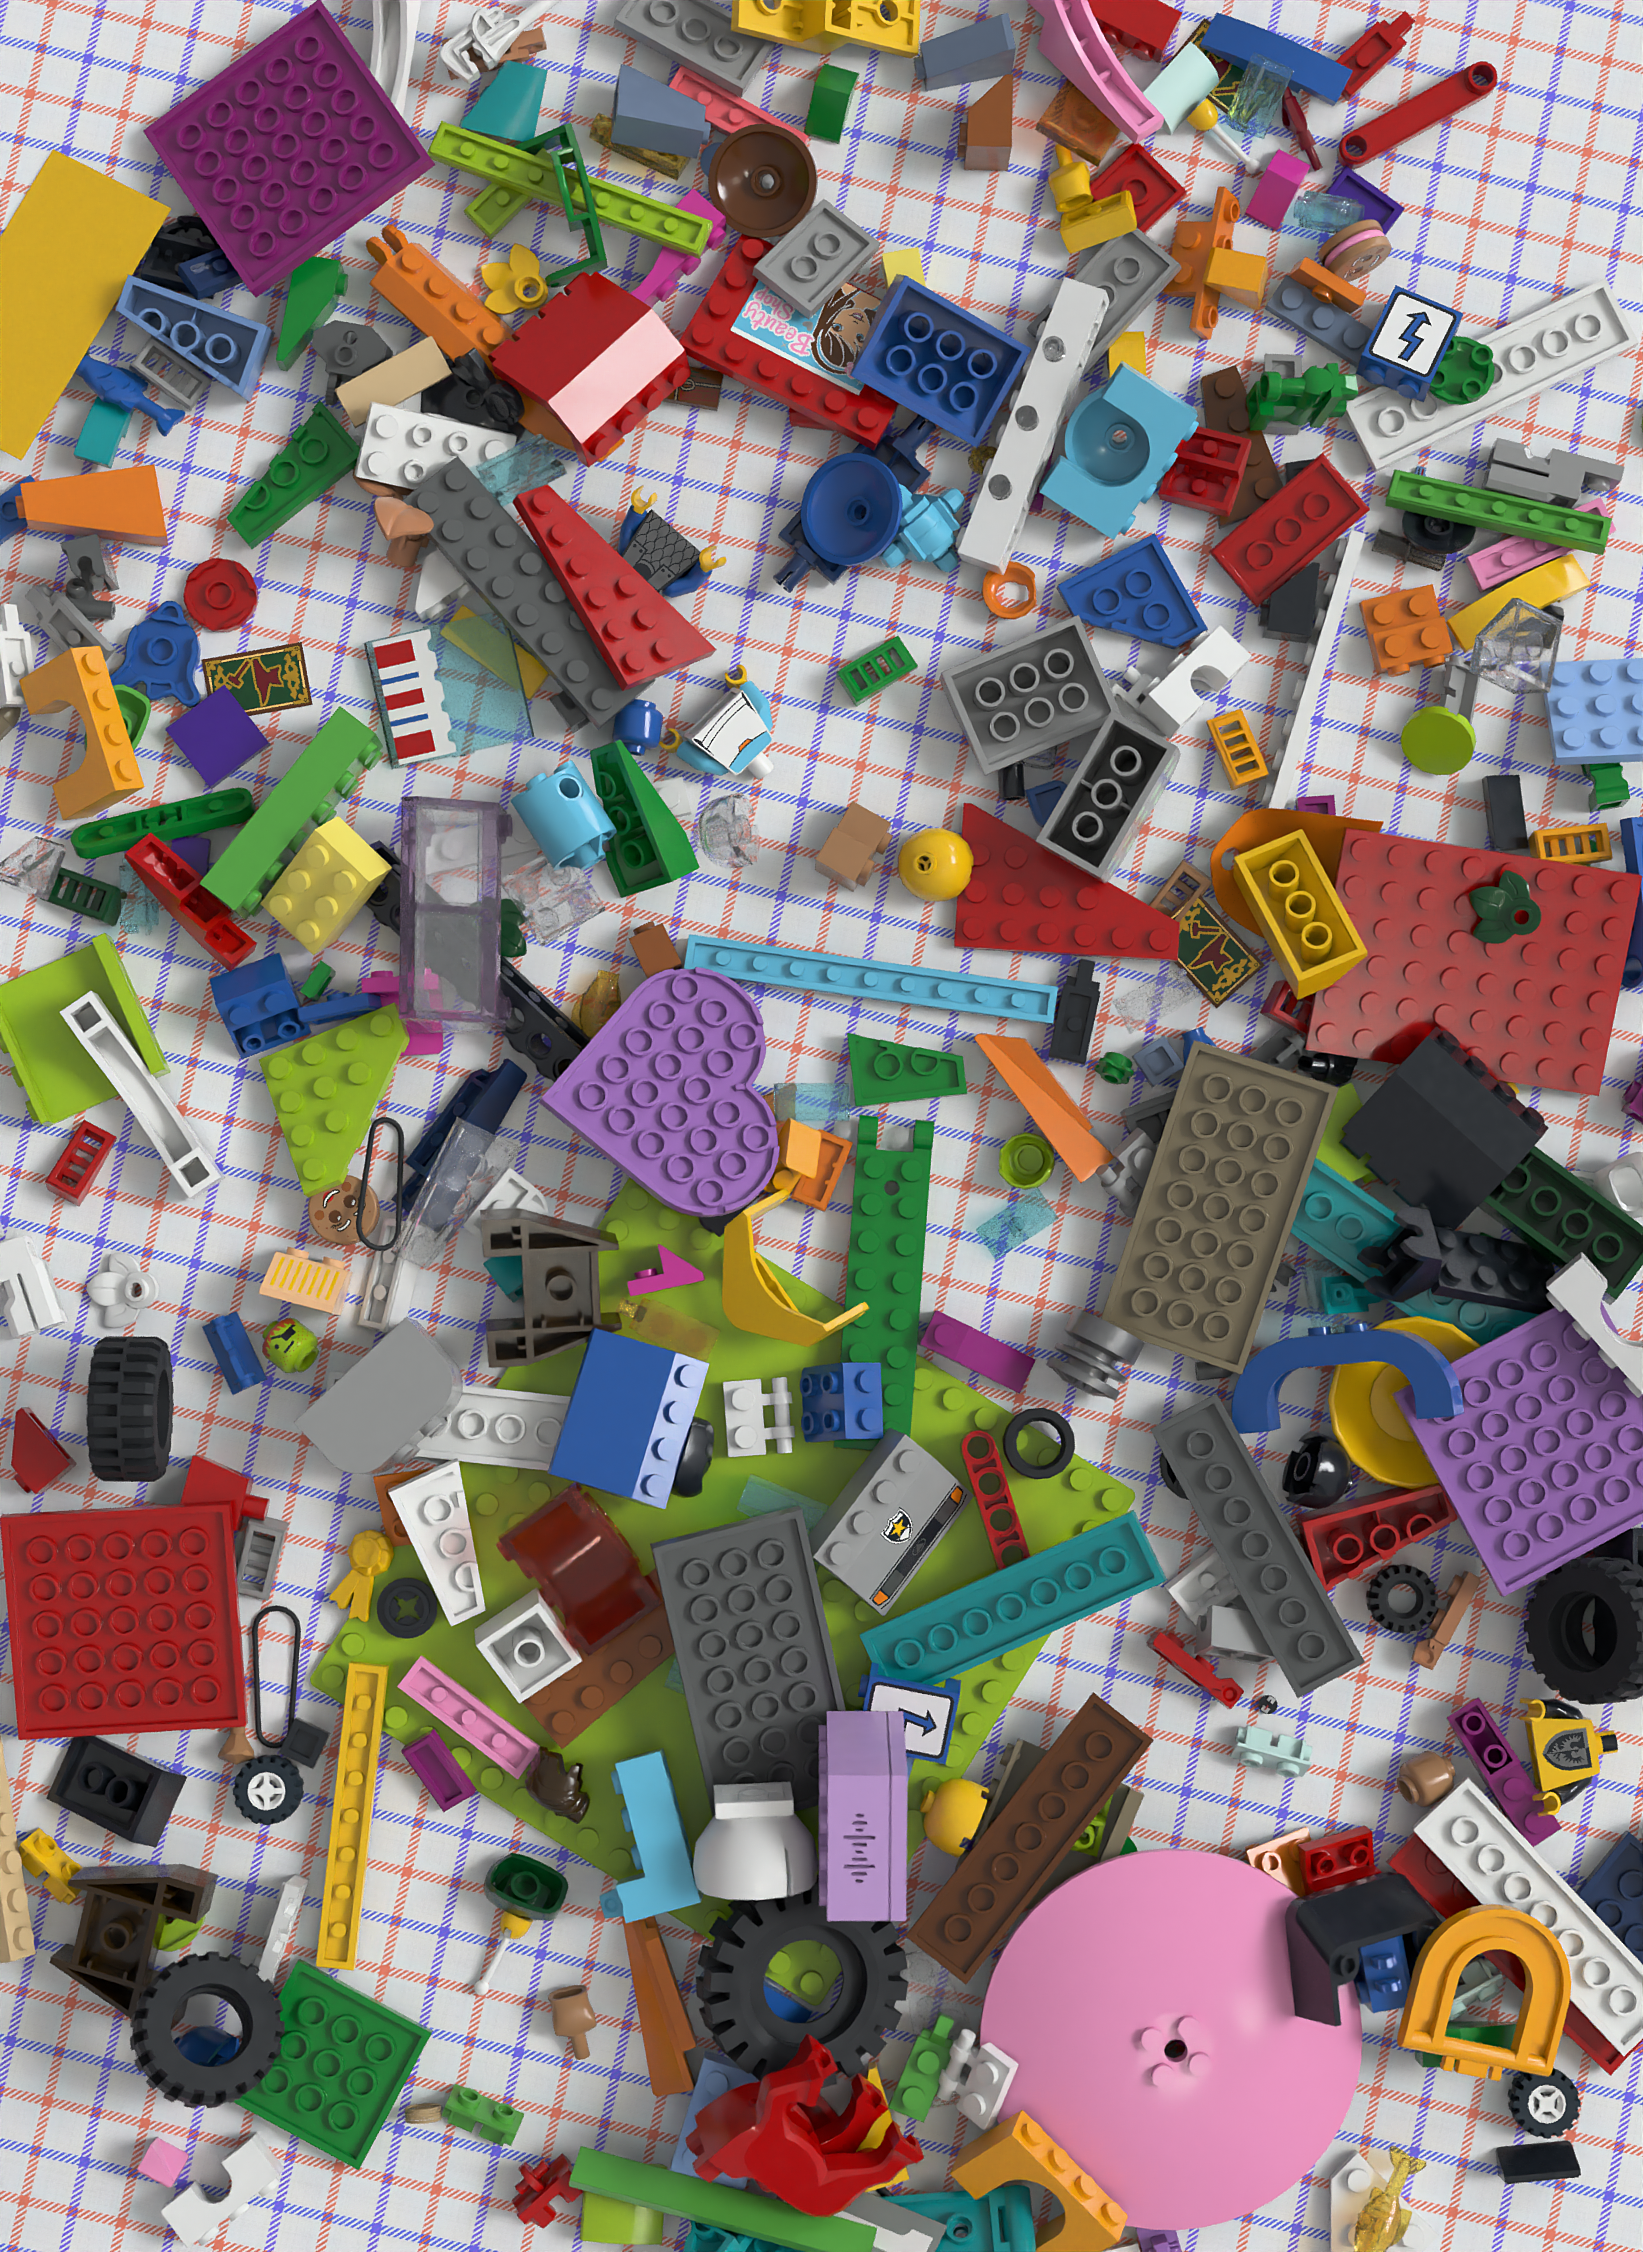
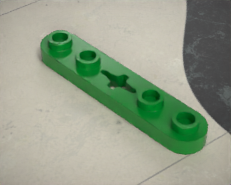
M240 787L89 822L76 828L71 834L70 840L77 856L84 859H96L101 856L129 850L150 832L163 842L234 824H241L252 817L256 806L250 791Z

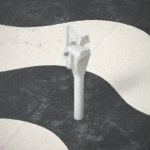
M536 0L516 17L505 20L503 11L498 6L492 7L487 12L479 8L474 13L470 25L442 47L441 56L444 65L470 85L481 77L475 63L471 62L467 52L470 47H473L477 56H481L486 67L491 70L494 66L498 65L503 54L520 33L561 0Z

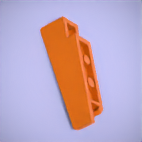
M979 1033L974 1037V1040L1080 1183H1083L1096 1173L1099 1166L1107 1164L1114 1159L1111 1152L1089 1132L1094 1127L1026 1038L1006 1037L987 1033Z
M655 1915L625 1923L624 1916H622L652 2093L655 2096H664L693 2090L695 2080L685 2051L695 2048L697 2046V2039Z

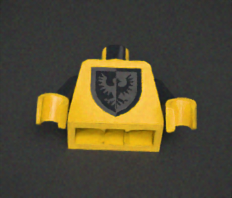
M1520 1698V1703L1528 1705L1527 1715L1519 1716V1719L1525 1722L1534 1784L1537 1789L1548 1791L1546 1793L1534 1794L1532 1799L1533 1801L1543 1800L1544 1809L1542 1812H1538V1816L1555 1815L1559 1812L1562 1805L1573 1800L1591 1784L1593 1775L1600 1773L1598 1755L1618 1752L1617 1738L1614 1730L1594 1733L1591 1719L1583 1717L1579 1708L1556 1698Z

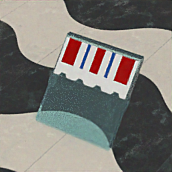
M495 612L449 623H433L424 626L423 629L364 643L392 770L451 756L453 758L465 757L468 754L475 753L477 750L535 737L512 633Z

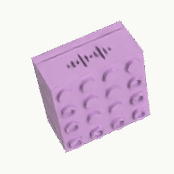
M826 1711V1725H819V1906H827V1921H888V1918H890V1921H906L907 1762L903 1711H888V1714H886V1711Z

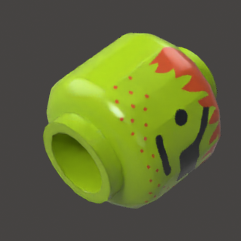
M286 1318L280 1322L273 1321L263 1332L262 1353L284 1373L304 1372L314 1363L318 1356V1339L316 1335L295 1318Z

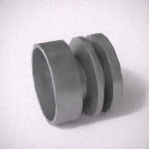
M1074 1308L1064 1331L1077 1341L1074 1347L1057 1343L1054 1348L1068 1356V1359L1065 1363L1050 1356L1046 1365L1070 1385L1090 1395L1107 1397L1116 1401L1120 1392L1106 1384L1108 1378L1125 1384L1127 1378L1116 1370L1114 1366L1117 1361L1127 1365H1134L1145 1343L1093 1314L1079 1308Z

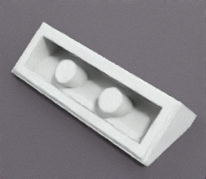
M384 1217L377 1245H386L394 1238L396 1219ZM401 1221V1234L399 1241L394 1247L386 1251H375L357 1326L389 1333L408 1316L428 1234V1227Z

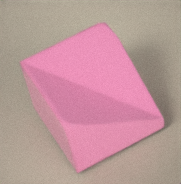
M156 2137L149 2146L137 2170H139V2173L169 2188L179 2178L189 2155Z

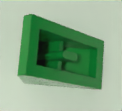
M824 63L814 85L804 134L833 143H840L859 73Z

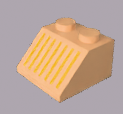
M287 1247L286 1254L275 1252L260 1286L259 1294L341 1315L353 1274L351 1271L344 1270L346 1262L328 1257H323L322 1263L308 1260L309 1252Z

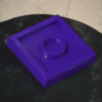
M225 685L165 729L211 789L271 745Z

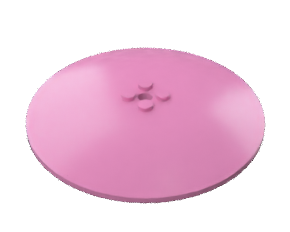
M1163 1848L1116 1856L1092 1865L1050 1891L1029 1911L1005 1944L991 1973L984 1996L980 2020L979 2046L981 2047L990 2042L1019 2064L996 2119L1000 2124L1023 2110L1128 2215L1125 2223L1126 2226L1151 2230H1184L1207 2227L1238 2218L1271 2202L1300 2180L1324 2154L1343 2123L1356 2089L1362 2059L1363 2032L1361 2011L1354 1981L1352 1980L1347 1984L1338 1986L1342 2025L1334 2027L1295 2016L1285 1914L1289 1904L1299 1896L1272 1876L1240 1860L1206 1851ZM1175 2039L1183 2041L1186 2048L1180 2057L1170 2058L1164 2053L1165 2046L1169 2041Z

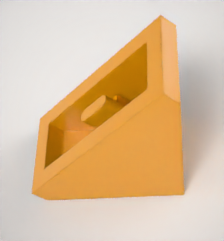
M1211 247L1202 283L1254 310H1260L1269 276L1267 257Z

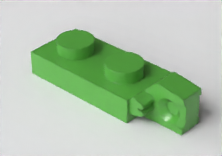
M939 2012L932 2030L923 2027L920 2035L917 2034L888 2108L924 2123L940 2085L938 2082L942 2069L946 2070L951 2058L949 2051L954 2040L948 2038V2035L954 2023L953 2017Z

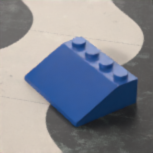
M896 274L878 307L850 376L978 448L1032 349L908 276Z
M592 1328L547 1473L648 1507L665 1509L709 1363L668 1349Z

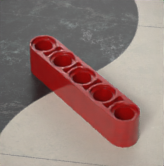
M980 1430L970 1431L961 1439L960 1452L998 1571L1007 1567L1001 1559L1002 1551L1007 1546H1017L1022 1554L1021 1560L1029 1557L1030 1553L996 1444L992 1436L987 1432ZM976 1436L984 1438L988 1444L987 1453L981 1458H973L967 1450L968 1442ZM985 1473H994L999 1479L998 1489L992 1494H984L979 1488V1479ZM997 1509H1005L1010 1515V1523L1003 1530H995L990 1524L991 1514Z

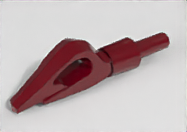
M1286 86L1282 89V123L1286 129L1296 136L1301 151L1305 150L1315 172L1323 168L1313 147L1316 145V142L1308 129L1306 118L1296 97L1292 95L1289 86Z

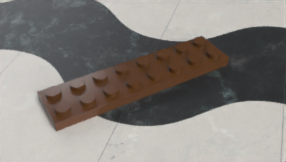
M1092 1692L914 1923L906 1937L964 1984H967L1154 1740Z

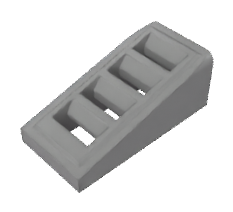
M152 335L129 366V369L190 411L212 382L210 378ZM154 352H156L161 357L153 368L149 370L145 365ZM166 361H169L173 366L165 377L161 379L157 374ZM181 369L185 372V375L177 386L173 388L169 383L178 370ZM191 378H194L198 383L190 394L185 397L181 392Z
M266 1517L265 1521L250 1518L236 1570L239 1594L269 1600L289 1526L288 1522ZM256 1531L276 1536V1538L273 1539L266 1536L256 1534ZM252 1545L273 1549L272 1554L251 1549ZM248 1560L268 1564V1569L248 1565ZM244 1574L265 1579L264 1585L243 1580Z

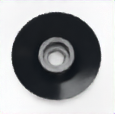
M1405 511L1402 518V530L1406 538L1419 549L1435 554H1451L1465 549L1473 541L1476 532V526Z

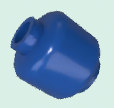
M635 699L615 716L612 739L614 741L621 740L631 755L644 756L645 750L655 749L659 745L663 715L656 710L655 703Z

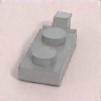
M45 583L32 586L25 595L29 602L39 611L36 615L40 620L38 625L63 652L70 648L100 646L106 662L116 650L74 604L59 591L54 592Z

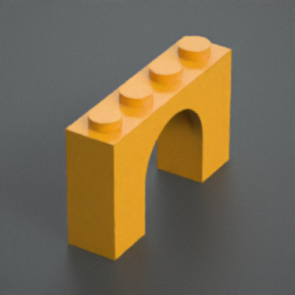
M100 646L70 648L19 680L30 715L59 713L73 705L81 715L85 725L87 749L83 763L77 771L52 785L63 820L93 817L145 787Z
M1023 2110L961 2148L949 2173L975 2200L1007 2181L1018 2179L1036 2182L1055 2194L1063 2205L1065 2212L1038 2229L1035 2237L1036 2252H1102L1119 2242L1128 2215Z

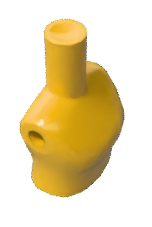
M1060 142L1055 146L1059 168L1049 174L1047 180L1054 195L1056 210L1064 213L1089 204L1093 200V196L1090 192V171L1087 164L1083 161L1073 162L1069 143Z

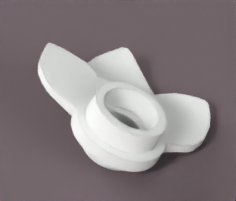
M114 1253L109 1256L110 1272L94 1276L89 1281L86 1290L95 1302L106 1306L104 1325L110 1328H119L133 1323L140 1309L147 1308L155 1302L159 1293V1287L152 1275L141 1271L134 1257L124 1253ZM137 1284H140L142 1287V1293L139 1297L135 1295V1286Z

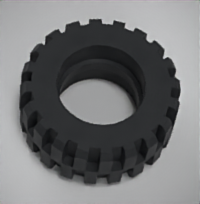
M106 1336L99 1340L94 1347V1355L91 1358V1370L88 1377L86 1426L88 1431V1455L92 1472L102 1481L155 1482L166 1473L173 1432L174 1387L168 1344L159 1337Z
M1596 1557L1572 1559L1547 1573L1545 1576L1547 1580H1539L1533 1590L1536 1597L1528 1600L1526 1611L1530 1612L1529 1619L1524 1620V1632H1528L1529 1642H1525L1527 1653L1533 1654L1535 1661L1532 1662V1665L1537 1674H1544L1546 1676L1543 1679L1544 1683L1552 1691L1559 1690L1558 1693L1562 1698L1569 1701H1578L1579 1704L1585 1705L1626 1702L1627 1700L1643 1696V1567L1638 1564L1632 1565L1629 1560L1622 1558ZM1596 1596L1604 1600L1610 1607L1617 1624L1616 1647L1611 1658L1604 1665L1592 1657L1585 1645L1582 1633V1621L1585 1610Z
M207 1951L202 1956H197L196 1953L184 1956L181 1961L173 1962L165 1967L151 1981L137 2002V2008L132 2015L130 2027L133 2028L130 2046L131 2050H135L137 2056L134 2062L138 2071L143 2070L149 2078L146 2083L153 2090L156 2087L165 2093L163 2098L172 2103L178 2100L184 2102V2107L196 2108L198 2106H206L207 2109L219 2107L226 2102L231 2103L252 2090L269 2073L273 2067L274 2060L279 2056L282 2047L280 2038L285 2031V2021H280L279 2014L283 2010L280 1999H274L271 1991L275 1987L270 1980L263 1981L257 1975L260 1969L252 1963L248 1967L240 1963L241 1957L230 1954L228 1957H221L219 1952ZM198 1994L214 1995L228 2002L237 2012L242 2024L243 2037L239 2049L231 2059L217 2066L206 2067L189 2061L179 2052L172 2038L171 2023L175 2011L185 2000Z

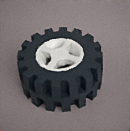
M263 1755L252 1759L240 1770L234 1781L233 1795H235L236 1801L234 1803L236 1807H239L242 1811L241 1814L245 1818L248 1817L255 1824L271 1825L284 1821L296 1811L303 1798L304 1782L303 1778L300 1777V1771L297 1766L294 1767L291 1764L292 1761L287 1758H281L279 1755Z
M1554 2068L1549 2077L1519 2072L1520 2077L1513 2079L1511 2082L1513 2087L1511 2090H1508V2097L1510 2098L1508 2106L1515 2121L1525 2131L1536 2137L1542 2136L1544 2139H1551L1553 2135L1557 2137L1564 2135L1563 2131L1565 2129L1570 2130L1573 2127L1571 2124L1573 2120H1578L1579 2117L1577 2111L1578 2107H1581V2100L1578 2098L1579 2092L1575 2085L1564 2073Z

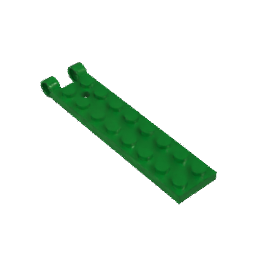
M859 1115L844 1313L863 1302H866L870 1309L865 1311L866 1313L843 1327L840 1363H881L883 1436L889 1428L906 1434L910 1438L934 1121L915 1119L912 1152L876 1149L878 1116ZM889 1181L895 1182L899 1187L897 1194L888 1195L884 1190L885 1184ZM881 1439L835 1440L833 1448L872 1451Z

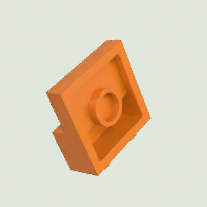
M1433 584L1363 600L1359 603L1377 675L1387 672L1389 677L1404 675L1410 672V667L1423 664L1425 669L1438 667L1445 664V658H1448L1453 653L1445 618L1440 615Z

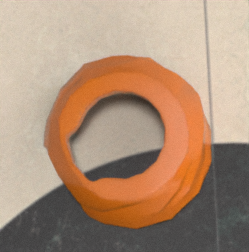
M1009 561L1004 575L991 570L987 571L981 590L986 606L991 612L1003 619L1014 620L1027 615L1037 603L1035 574L1023 564ZM1015 582L1019 585H1025L1029 596L1028 600L1019 606L1006 608L998 602L996 592L1002 584Z

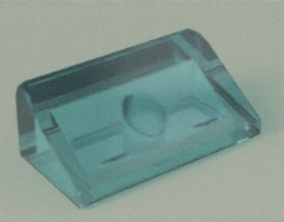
M1253 53L1225 118L1226 123L1231 129L1264 139L1293 74V69L1261 54Z

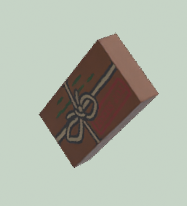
M690 366L692 375L687 378L682 386L677 387L663 400V402L718 411L724 374L719 371Z

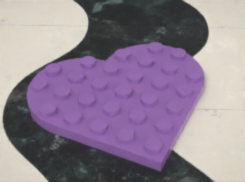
M695 967L694 969L673 970L672 968L659 972L641 983L539 1101L543 1107L654 1198L675 1211L691 1216H722L737 1211L749 1204L762 1192L771 1179L779 1157L780 1146H778L775 1117L764 1098L751 1086L761 1071L766 1055L767 1044L765 1045L762 1016L752 998L743 988L730 978L705 968Z

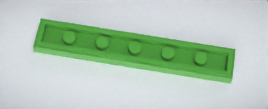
M1394 469L1385 506L1599 555L1604 554L1612 518L1396 469Z

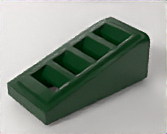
M53 865L40 899L114 927L117 924L128 894L116 886ZM66 877L69 878V882L61 899L58 897V894ZM79 883H82V887L80 889L77 900L75 903H72ZM95 888L97 889V891L91 903L90 909L86 908L91 897V894L93 892V889Z

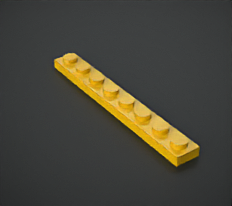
M355 1661L349 1663L316 1958L317 1967L352 1971L356 1968L389 1665Z

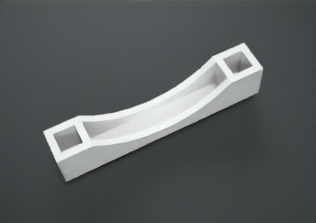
M372 0L373 45L370 71L403 117L421 0Z
M90 991L60 1011V1014L81 1044L96 1061L133 1112L189 1199L197 1198L223 1180L225 1176L156 1077L151 1075L147 1064L99 995Z

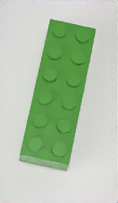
M339 706L202 879L200 884L244 920H247L250 915L253 917L257 916L264 908L260 903L313 831L336 816L337 811L334 808L342 798L348 800L354 794L360 784L357 779L365 769L371 771L380 761L383 755L380 750L383 745L376 733Z

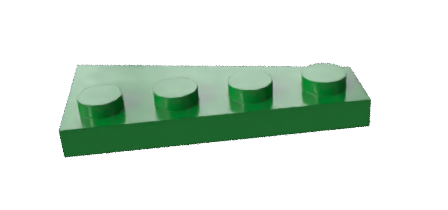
M320 400L312 409L313 414L303 426L300 424L292 434V441L280 455L277 454L269 463L270 468L262 479L254 482L227 517L229 523L251 549L255 548L354 469V466L357 464L360 447Z

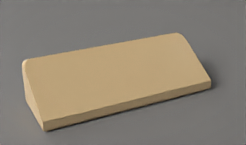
M429 336L335 389V393L352 424L357 428L366 423L370 401L396 406L452 375V372L432 336Z

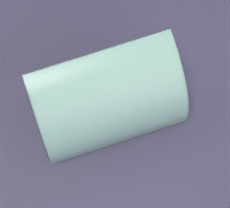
M1190 41L1142 93L1164 116L1165 119L1161 128L1171 135L1219 83V77L1209 59Z

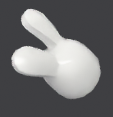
M1634 1152L1623 1156L1597 1172L1569 1171L1631 1218L1643 1217V1152Z

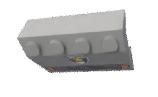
M892 1428L887 1430L883 1436L884 1439L878 1442L808 1536L813 1560L844 1583L850 1591L882 1616L886 1615L974 1496L933 1456L906 1434Z

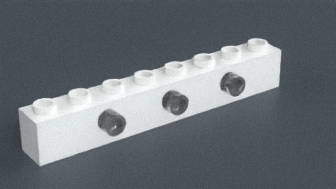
M1064 277L1060 288H1054L1049 302V308L1052 309L1047 322H1041L1036 334L1038 346L1034 356H1028L1023 367L1022 376L1025 379L1021 390L1016 389L1010 400L1009 411H1012L1007 425L1002 424L996 437L998 449L994 459L989 458L985 464L982 479L985 480L981 492H976L971 500L969 514H972L967 528L962 527L957 536V553L963 562L1004 575L1110 303L1106 290Z

